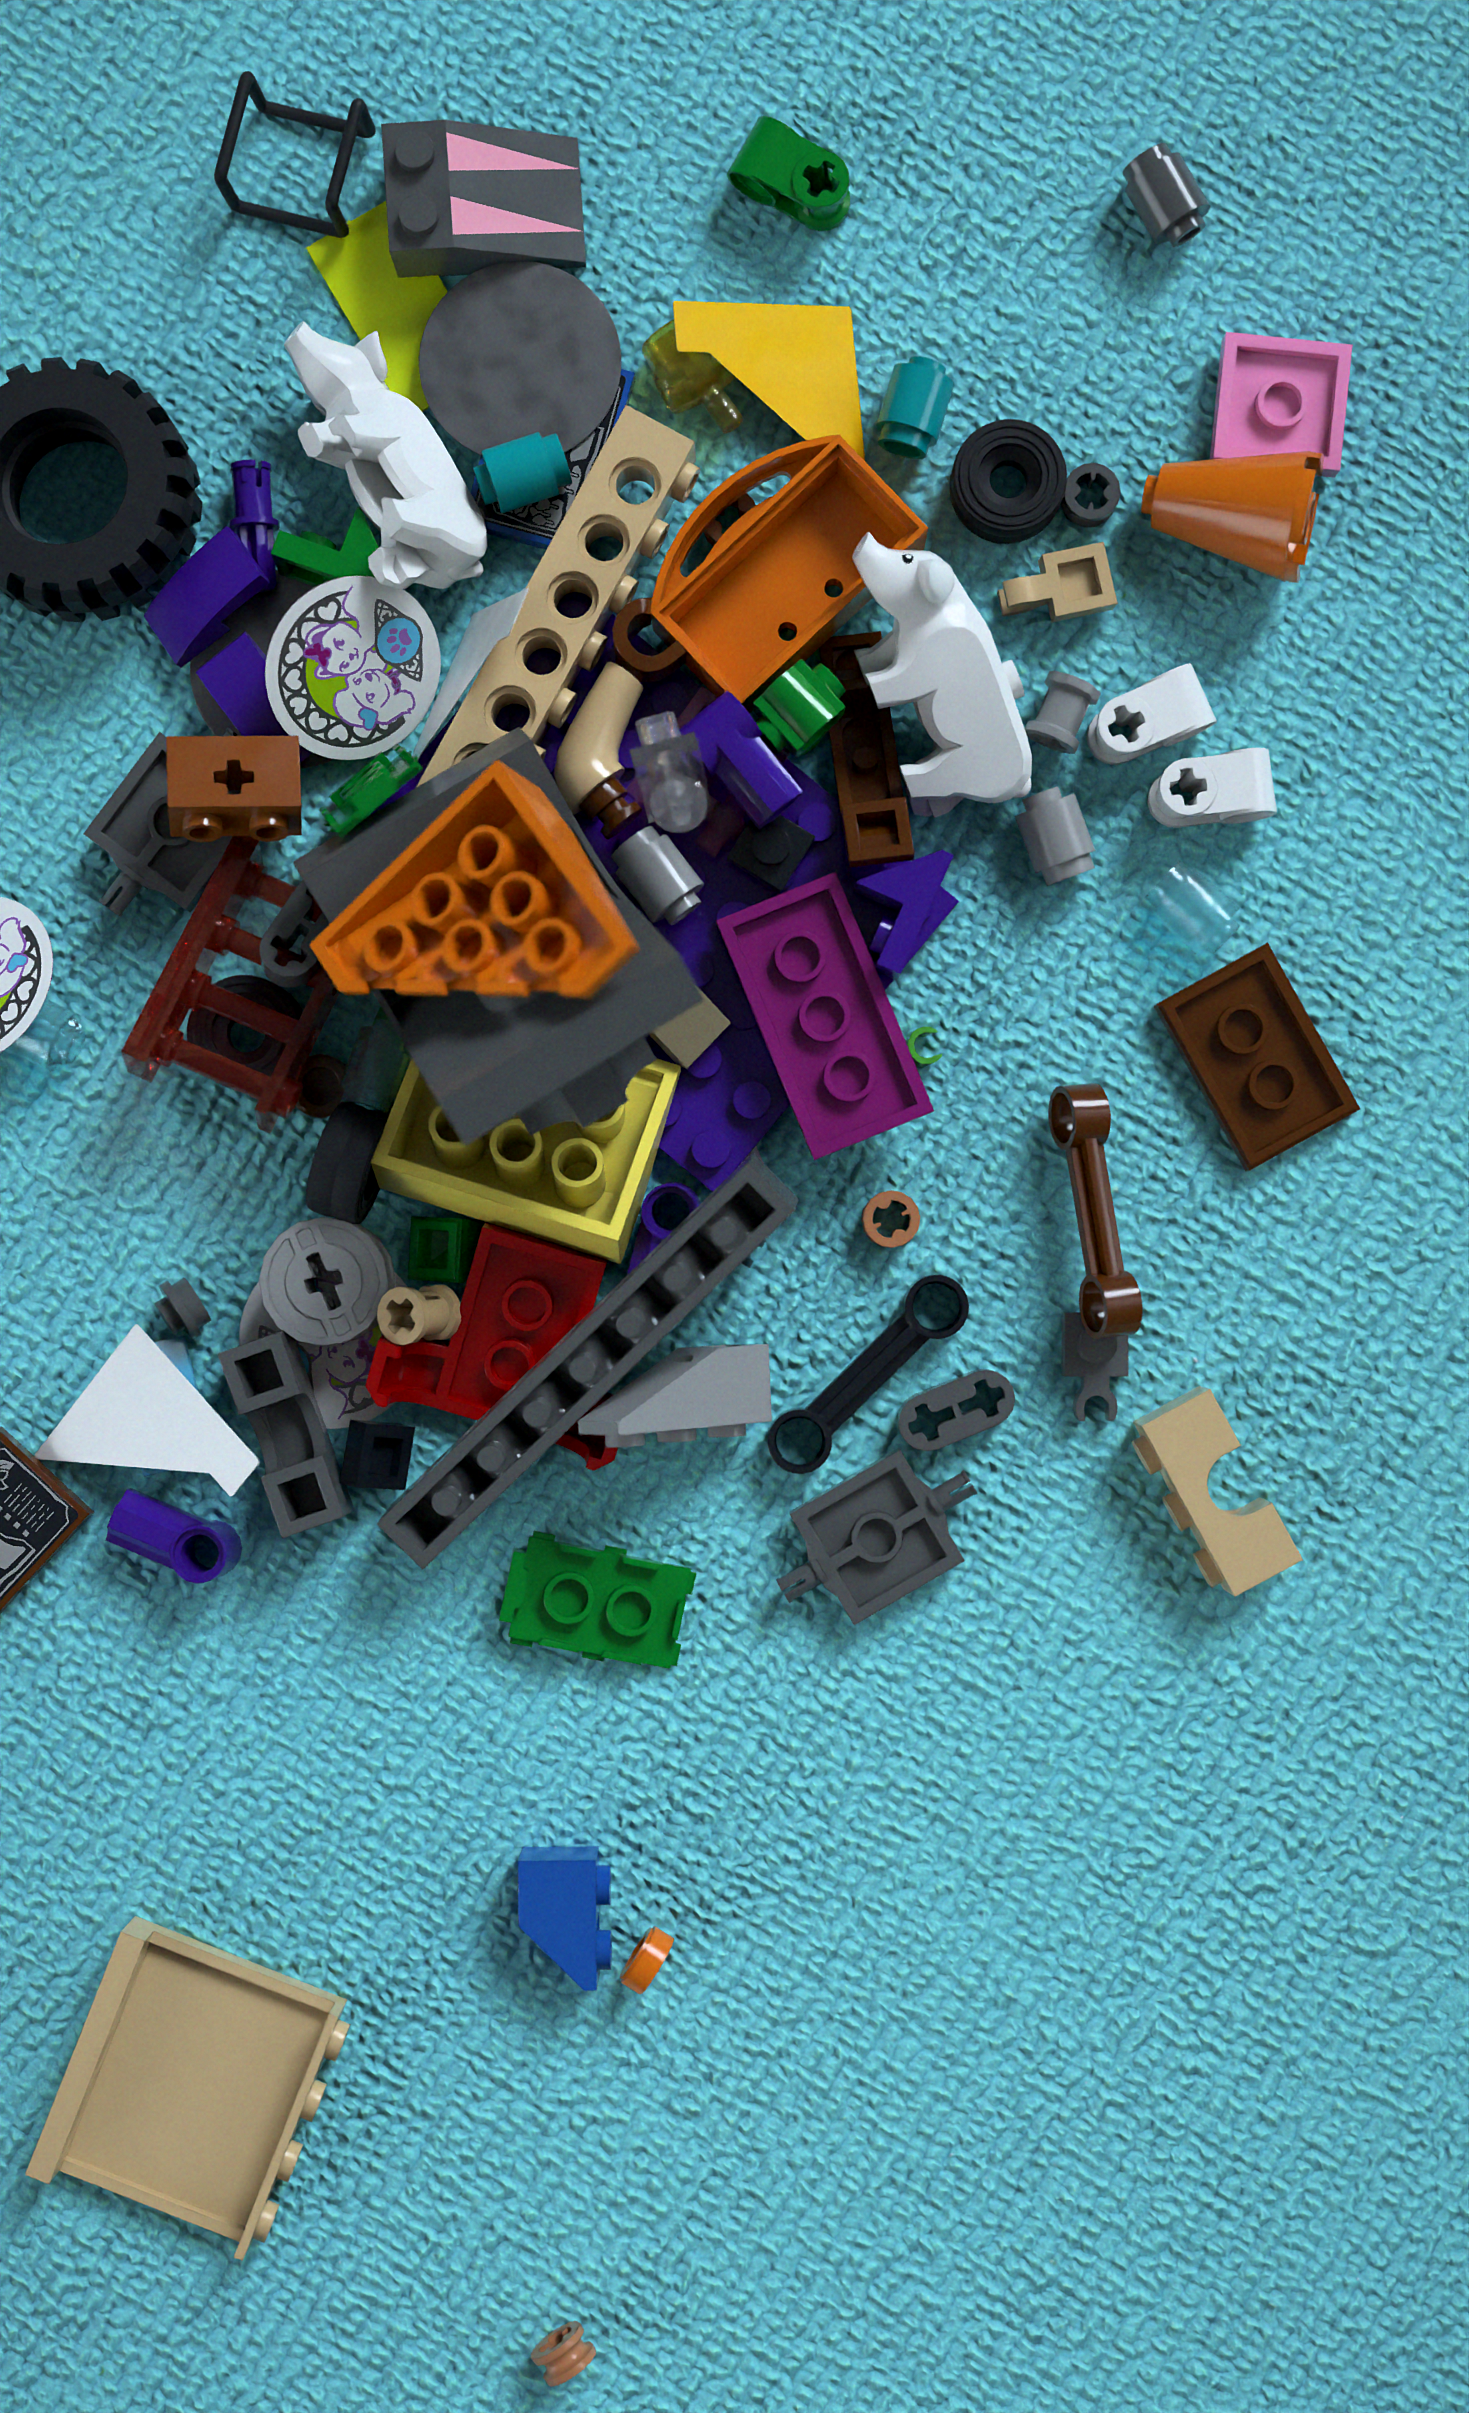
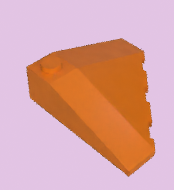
M497 759L309 944L338 990L347 995H368L371 989H396L395 992L410 996H447L450 990H476V993L483 997H529L531 991H559V994L566 998H590L640 950L575 835L540 787Z

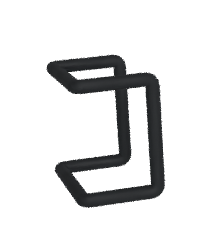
M245 71L241 74L215 167L214 180L228 206L237 213L344 238L349 234V227L338 206L355 138L356 136L372 138L376 133V128L367 106L361 98H356L352 101L347 120L267 101L255 76L250 71ZM249 95L255 107L264 114L343 133L325 200V207L332 222L242 201L238 198L227 178Z

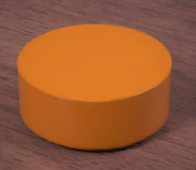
M656 1926L648 1928L632 1951L620 1974L621 1983L641 1995L650 1985L665 1961L674 1938Z

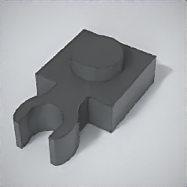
M1062 1312V1376H1081V1387L1073 1399V1413L1077 1420L1085 1421L1084 1406L1086 1401L1092 1396H1100L1104 1400L1106 1405L1105 1420L1114 1421L1116 1418L1117 1400L1109 1388V1377H1129L1128 1335L1094 1339L1085 1330L1080 1312Z

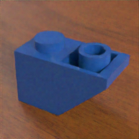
M599 1846L523 1847L518 1859V1926L583 1991H597L600 1970H611L612 1933L611 1930H600L599 1905H611V1865L599 1866Z

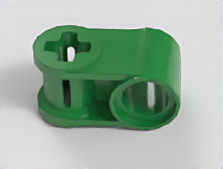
M760 116L726 175L728 180L736 189L750 199L775 208L804 224L809 229L830 231L838 227L846 219L850 209L849 171L844 161L836 154L801 137L781 121L768 116ZM824 187H832L833 193L828 190H823ZM810 190L820 193L819 196H811Z

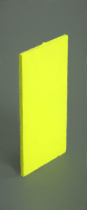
M385 201L354 220H348L346 223L349 227V234L346 237L338 238L326 235L306 247L360 341L372 332H378L380 345L388 368L387 378L384 382L389 390L406 397L423 412L430 407L423 392L419 373L421 340L433 310L448 291L439 275L398 278L389 252L387 206Z

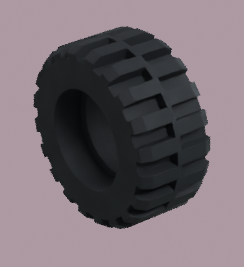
M62 357L42 358L40 362L42 370L32 373L24 363L6 370V375L9 381L0 386V590L11 600H18L32 612L44 617L55 612L63 621L83 623L86 619V612H93L101 621L120 617L118 604L128 600L137 609L153 600L147 589L159 579L166 585L178 571L172 563L176 555L180 553L184 556H190L197 540L189 527L190 523L201 521L202 501L195 492V488L201 482L197 466L188 454L189 447L163 407L151 393H143L133 378L119 370L108 375L100 362L83 358L77 361L76 369L71 370ZM81 441L99 442L116 449L127 465V487L120 508L104 528L86 539L68 544L43 543L33 538L26 531L20 518L21 491L28 474L43 456L65 444Z

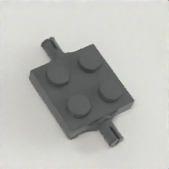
M227 727L226 732L223 734V736H240L229 727ZM160 732L83 833L107 851L116 866L122 870L103 897L98 900L120 917L142 886L149 890L164 893L191 913L247 838V836H222L218 840L211 842H195L185 837H171L167 806L166 736ZM231 790L229 794L236 795L241 794L239 790Z
M898 1448L790 1511L791 1518L806 1542L809 1562L776 1579L782 1591L804 1579L784 1591L788 1602H793L794 1599L823 1584L826 1589L838 1597L852 1623L856 1625L964 1562V1558L949 1534L947 1518L944 1512L977 1494L971 1483L950 1494L970 1482L965 1471H961L960 1474L931 1490L929 1486L915 1476L903 1453Z

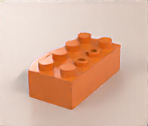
M839 434L801 441L778 449L751 462L726 479L700 503L681 527L666 553L657 576L651 605L653 631L668 647L675 641L681 644L686 650L685 665L716 698L729 691L750 713L753 709V702L778 677L794 666L800 659L805 662L873 598L865 586L852 558L857 545L864 535L870 532L877 543L888 549L923 551L928 527ZM780 475L790 478V481L775 495L754 506L736 520L718 539L705 560L689 576L685 577L681 574L680 569L691 548L704 530L723 510L739 497L762 483ZM835 585L842 590L840 596L833 598L825 593V589ZM789 628L796 633V637L790 641H785L778 634L781 630Z

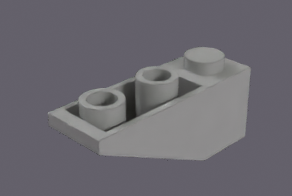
M726 1344L677 1348L578 1420V1434L605 1435V1447L645 1445V1433L657 1432V1442L695 1441L696 1428L706 1427L708 1437L745 1436L746 1424L772 1421L769 1344Z

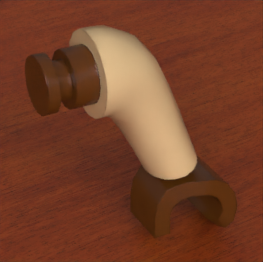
M652 597L638 598L626 604L617 614L612 628L616 662L606 663L581 705L558 749L553 773L555 783L572 814L575 815L583 811L591 822L600 820L604 824L600 833L607 840L624 830L643 810L636 801L628 804L624 799L628 791L619 781L625 769L619 763L618 755L625 729L643 691L640 682L660 681L672 675L686 663V650L678 641H675L666 650L655 656L643 655L631 646L630 643L643 628L651 625Z

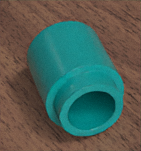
M912 356L908 363H898L894 366L876 423V427L880 431L878 439L880 447L901 457L924 459L929 447L937 444L954 388L952 379L945 375L946 368L944 365L930 358Z
M536 432L481 450L484 464L473 467L484 504L488 505L497 502L501 514L559 495L558 488L572 484L570 470L557 433L541 437L540 433Z

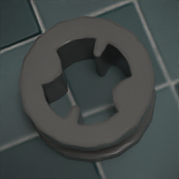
M1097 463L1082 464L1075 468L1067 477L1066 490L1061 501V509L1066 518L1073 524L1084 528L1097 527L1106 522L1113 514L1121 494L1120 484L1114 472L1106 466ZM1087 482L1088 489L1091 488L1093 482L1101 486L1104 490L1099 500L1102 507L1094 509L1092 502L1089 503L1087 509L1080 506L1076 501L1081 491L1078 484Z

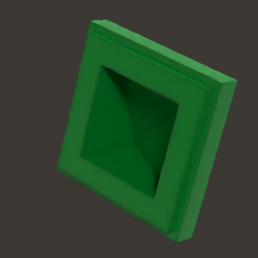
M411 1216L407 1279L464 1283L473 1262L482 1227L486 1222L472 1219Z

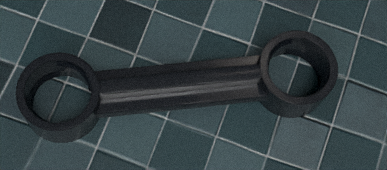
M927 1275L913 1282L904 1295L903 1312L806 1408L788 1409L774 1419L769 1428L767 1440L770 1454L777 1465L788 1472L796 1474L809 1473L819 1468L830 1454L832 1447L831 1436L930 1338H946L961 1329L969 1312L968 1298L961 1285L955 1280L942 1275ZM928 1284L944 1285L950 1290L953 1289L957 1295L959 1313L953 1324L950 1323L941 1329H928L919 1324L914 1315L913 1303L917 1293L920 1291L919 1289ZM791 1419H808L814 1422L821 1431V1448L816 1458L809 1463L793 1464L782 1458L783 1455L778 1450L776 1443L777 1432L782 1424L784 1425Z

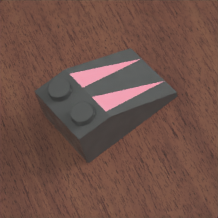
M452 120L381 124L389 252L398 278L439 275V277L470 275L488 266L513 261L537 262L558 269L586 267L578 138Z

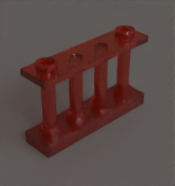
M232 836L133 1027L121 1054L128 1073L151 1083L161 1065L168 1068L174 1063L259 1100L254 1109L258 1129L270 1134L278 1117L288 1119L296 1107L303 1084L298 1082L297 1079L341 991L338 990L322 965L316 975L305 984L314 988L298 1021L212 984V976L207 974L217 954L225 957L231 952L261 965L260 943L262 938L240 929V921L235 920L245 899L254 902L256 898H260L283 908L296 889V886L267 874L268 868L263 865L259 840L251 836ZM311 897L314 904V914L311 921L316 922L323 911L315 898ZM279 946L276 948L279 965L283 967L291 960L298 961L299 963L304 961L301 955L296 952L282 949ZM201 1007L286 1043L287 1045L271 1077L184 1040V1033L179 1028L189 1009L197 1012Z

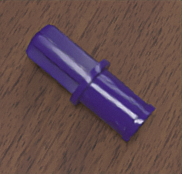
M255 460L235 461L229 465L230 473L232 474L234 518L229 520L228 527L239 536L270 582L259 592L270 591L276 585L275 563L271 556L274 546L273 532L278 531L280 528L278 519L273 518L271 464L261 460L258 462V468H255Z

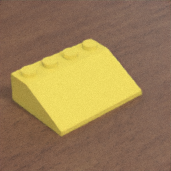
M411 1058L384 1127V1132L373 1155L371 1166L380 1189L621 1264L642 1206L681 1072V1066L656 1058L655 1061L641 1069L629 1082L626 1089L628 1102L585 1128H582L576 1122H561L548 1126L531 1136L516 1114L467 1145H464Z

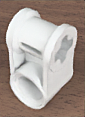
M1190 663L1169 670L1142 686L1110 700L1089 724L1086 738L1090 751L1097 759L1106 764L1118 765L1162 746L1167 747L1184 741L1217 723V720ZM1114 722L1118 727L1128 724L1132 729V734L1127 739L1123 734L1113 737L1108 728Z
M1246 748L1214 756L1184 758L1173 762L1152 783L1148 791L1147 804L1150 813L1159 823L1174 828L1212 823H1246L1276 815L1277 808L1269 750L1266 748ZM1177 782H1179L1182 792H1192L1194 798L1186 805H1184V799L1181 795H1171L1170 789Z

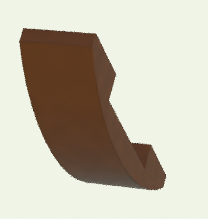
M881 631L830 637L819 647L820 663L836 676L845 689V693L839 698L846 706L844 715L828 731L849 868L914 860L906 797H903L890 707L878 709L872 691L865 682L854 650L870 648L882 639Z

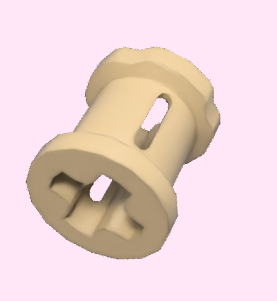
M446 1285L423 1286L418 1291L412 1287L405 1286L390 1289L384 1294L378 1305L377 1320L379 1328L386 1339L398 1345H409L418 1342L421 1338L428 1341L448 1339L458 1330L461 1323L459 1298Z

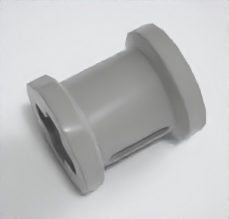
M1049 671L1044 682L1048 687V691L1036 719L1028 721L1024 729L1027 737L1045 747L1062 753L1075 754L1079 746V741L1075 738L1089 705H1095L1101 693L1092 684L1076 676L1058 671Z

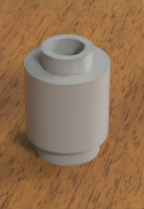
M1057 786L1022 800L1026 812L1015 816L1034 871L1035 873L1042 871L1047 886L1095 868L1090 853L1096 850L1075 794L1062 797Z
M652 826L637 832L612 854L611 858L619 867L616 871L617 877L652 923L665 918L670 925H674L701 904L696 894L704 886V883L667 835L659 836Z

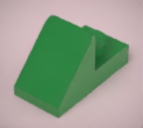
M357 507L340 551L336 550V545L332 541L319 534L301 531L298 537L279 530L271 556L280 575L317 587L325 582L342 577H375L369 568L368 557L379 546L361 508Z

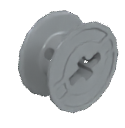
M320 1217L299 1221L277 1236L264 1255L259 1285L263 1306L278 1328L297 1341L326 1346L357 1340L377 1327L378 1305L384 1294L388 1290L395 1288L396 1278L392 1257L378 1236L360 1224H352L336 1218ZM319 1255L324 1267L328 1271H340L342 1274L343 1283L334 1286L341 1302V1306L338 1308L329 1291L317 1292L314 1279L323 1277L315 1259Z

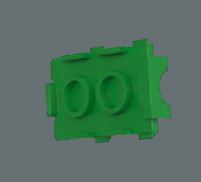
M395 744L392 748L398 756L390 762L383 752H380L328 796L337 806L335 810L329 813L324 806L319 809L326 819L323 825L330 826L327 831L336 832L342 838L423 769L417 762L418 755L415 754L412 757V751L407 752L405 748Z
M534 1531L533 1536L529 1535L526 1549L513 1547L505 1592L499 1612V1621L510 1623L508 1637H511L510 1643L532 1647L533 1642H537L538 1645L578 1653L583 1651V1658L604 1661V1658L638 1665L643 1663L669 1669L671 1665L677 1666L681 1644L676 1643V1641L678 1640L686 1603L685 1596L686 1594L692 1595L696 1573L692 1572L691 1568L626 1555L627 1549L605 1545L604 1550L559 1542L555 1541L556 1535Z

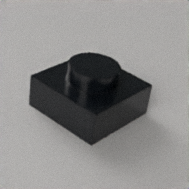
M782 815L761 829H758L750 819L729 852L727 861L782 894L815 841V836Z
M350 1419L340 1483L358 1488L405 1490L415 1427L400 1423Z

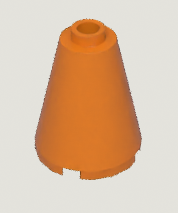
M1302 451L1163 463L1158 476H1147L1142 496L1141 513L1151 515L1152 529L1281 581L1299 583L1301 578L1299 565H1305L1319 494L1312 492L1315 475L1322 476L1324 454Z

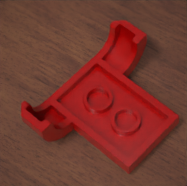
M485 1223L481 1230L460 1304L461 1323L458 1330L451 1336L450 1341L444 1339L428 1341L421 1338L418 1342L409 1345H398L386 1339L384 1335L381 1336L377 1342L365 1387L376 1406L385 1408L393 1402H412L470 1419H480L594 1308L608 1260ZM609 1392L604 1394L582 1417L609 1399L613 1394ZM578 1421L554 1443L579 1454L585 1459L586 1468L593 1471L614 1461L618 1447H605V1435L578 1434Z

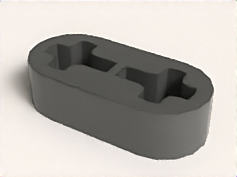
M303 880L271 923L260 943L261 966L266 977L274 984L285 988L304 985L319 971L322 964L309 944L330 925L323 912L315 924L310 922L314 914V904L311 898L313 895ZM303 935L305 938L301 943V957L304 961L299 963L298 961L291 960L285 967L279 965L276 948L279 946L282 949L289 950L299 936Z
M989 1369L973 1370L916 1393L904 1401L897 1416L899 1433L909 1445L923 1451L937 1450L999 1425L1008 1418L1013 1411L1015 1402L1013 1387L1006 1377ZM984 1380L985 1384L990 1388L1000 1387L1002 1397L994 1401L996 1410L994 1413L986 1415L980 1407H975L961 1413L957 1403L976 1395L975 1383ZM925 1404L931 1412H938L950 1407L954 1416L942 1420L935 1425L937 1432L935 1437L927 1439L921 1431L911 1433L908 1423L913 1422L917 1418L915 1410L917 1406Z

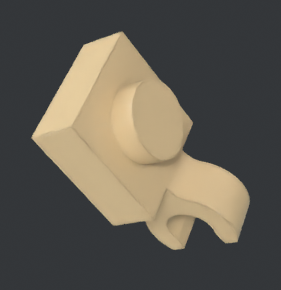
M1104 542L1042 554L1038 560L1041 574L1003 581V589L997 591L1002 616L1024 613L1048 604L1051 622L1110 611L1118 604Z

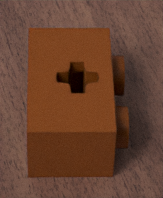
M166 736L167 806L171 837H185L195 842H211L218 840L222 836H251L259 841L273 842L282 840L287 836L302 835L299 736ZM240 790L241 794L233 795L229 794V791Z

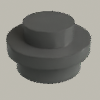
M183 1278L173 1285L168 1281L160 1284L158 1287L164 1298L154 1304L173 1335L175 1336L183 1330L186 1331L192 1340L201 1335L199 1328L210 1322L211 1318L189 1282Z

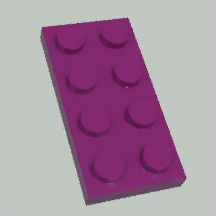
M836 872L716 920L720 935L813 1161L934 1112Z

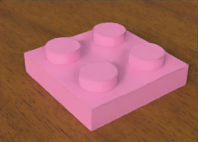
M1226 332L1221 341L1210 459L1311 451L1324 454L1322 477L1335 478L1341 467L1353 345Z

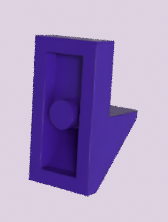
M940 850L868 876L855 883L854 892L899 912L897 919L884 914L869 950L880 955L875 966L878 973L896 981L899 978L952 861L953 854Z

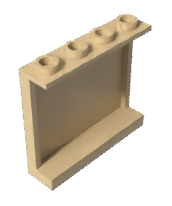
M134 1916L120 1932L25 2175L50 2184L59 2171L236 2240L239 2244L234 2258L243 2261L253 2239L265 2243L280 2204L270 2201L269 2198L277 2178L289 2182L303 2144L292 2139L301 2118L310 2122L313 2121L327 2084L316 2080L323 2060L327 2058L336 2062L351 2024L340 2020L347 1999Z

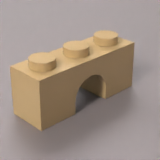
M1198 1386L1133 1421L1140 1435L1139 1438L1132 1441L1133 1447L1150 1475L1157 1471L1161 1473L1171 1492L1162 1497L1163 1502L1179 1530L1183 1531L1190 1527L1201 1547V1550L1193 1553V1557L1211 1588L1221 1584L1225 1591L1236 1597L1303 1560L1271 1502L1259 1497L1233 1510L1219 1509L1213 1503L1207 1487L1210 1469L1220 1457L1241 1445L1211 1389Z

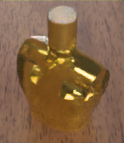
M674 319L659 328L644 342L642 354L649 364L652 380L661 398L673 413H682L703 404L724 434L735 430L743 422V416L724 391L736 377L707 352L677 351Z

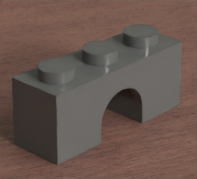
M284 1331L218 1353L238 1414H244L248 1418L259 1441L265 1463V1475L261 1476V1480L282 1539L342 1518L355 1510L347 1486L340 1483L342 1472L296 1340Z

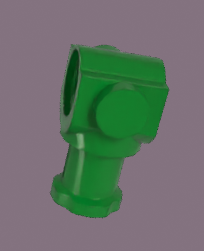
M800 659L794 666L778 677L753 702L752 711L759 717L755 722L762 732L763 737L761 739L776 754L780 752L786 755L793 754L796 758L800 755H806L817 747L822 737L844 715L846 706L839 698L845 693V689L826 666L819 663L814 669H811Z

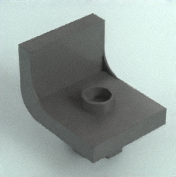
M520 727L515 728L363 819L342 838L336 835L293 861L303 881L331 924L496 759L540 787L575 835L640 949L590 998H566L560 995L559 991H531L529 997H483L477 994L476 990H450L447 996L401 995L395 992L396 989H371L464 1145H467L516 1114L531 1136L548 1126L561 1122H576L582 1128H585L629 1101L626 1096L629 1082L641 1069L656 1060L644 1036L704 1000L680 955L629 901L611 878L578 825L533 741Z

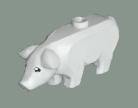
M302 321L287 338L284 346L292 359L306 394L310 397L314 406L326 418L325 422L321 423L305 422L298 429L299 439L308 457L346 470L350 488L361 510L373 525L381 531V546L368 557L369 568L377 581L398 589H406L412 583L445 589L457 580L480 577L484 570L479 560L484 556L488 546L484 518L451 456L428 419L414 403L406 397L390 391L384 380L387 378L388 368L380 345L378 332L374 331L355 346H350L321 336Z
M867 532L857 545L852 558L874 600L889 614L894 616L892 631L874 646L854 650L865 682L872 691L878 709L913 702L919 721L934 740L932 752L928 756L916 761V764L899 766L913 813L924 817L933 815L935 818L950 812L964 797L984 803H999L1012 798L1026 796L1032 786L1030 778L1032 753L1015 700L1025 696L1013 661L1010 659L1001 663L987 624L947 562L930 551L888 549L877 543L870 532Z

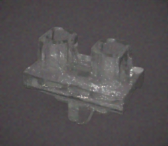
M671 711L638 720L635 724L642 747L629 751L649 823L655 821L664 830L674 833L687 832L697 827L704 820L708 806L711 805L695 732L680 735L674 712Z

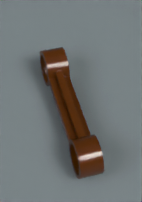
M1097 1083L1058 1086L1052 1091L1050 1096L1048 1118L1050 1131L1056 1145L1060 1149L1066 1150L1086 1272V1277H1084L1079 1291L1081 1319L1085 1330L1094 1339L1134 1335L1139 1330L1142 1321V1298L1135 1278L1128 1271H1124L1103 1146L1108 1139L1111 1125L1109 1102L1103 1088Z

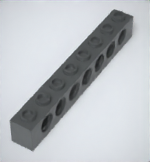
M752 1153L390 1505L377 1522V1525L423 1570L795 1211L799 1199Z

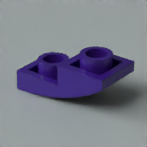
M226 526L192 555L172 576L152 601L144 614V618L175 664L182 668L227 633L230 628L224 619L270 582L239 536Z
M246 631L198 668L196 674L242 736H289L276 719L268 699L265 683L267 656ZM299 745L300 763L313 753Z

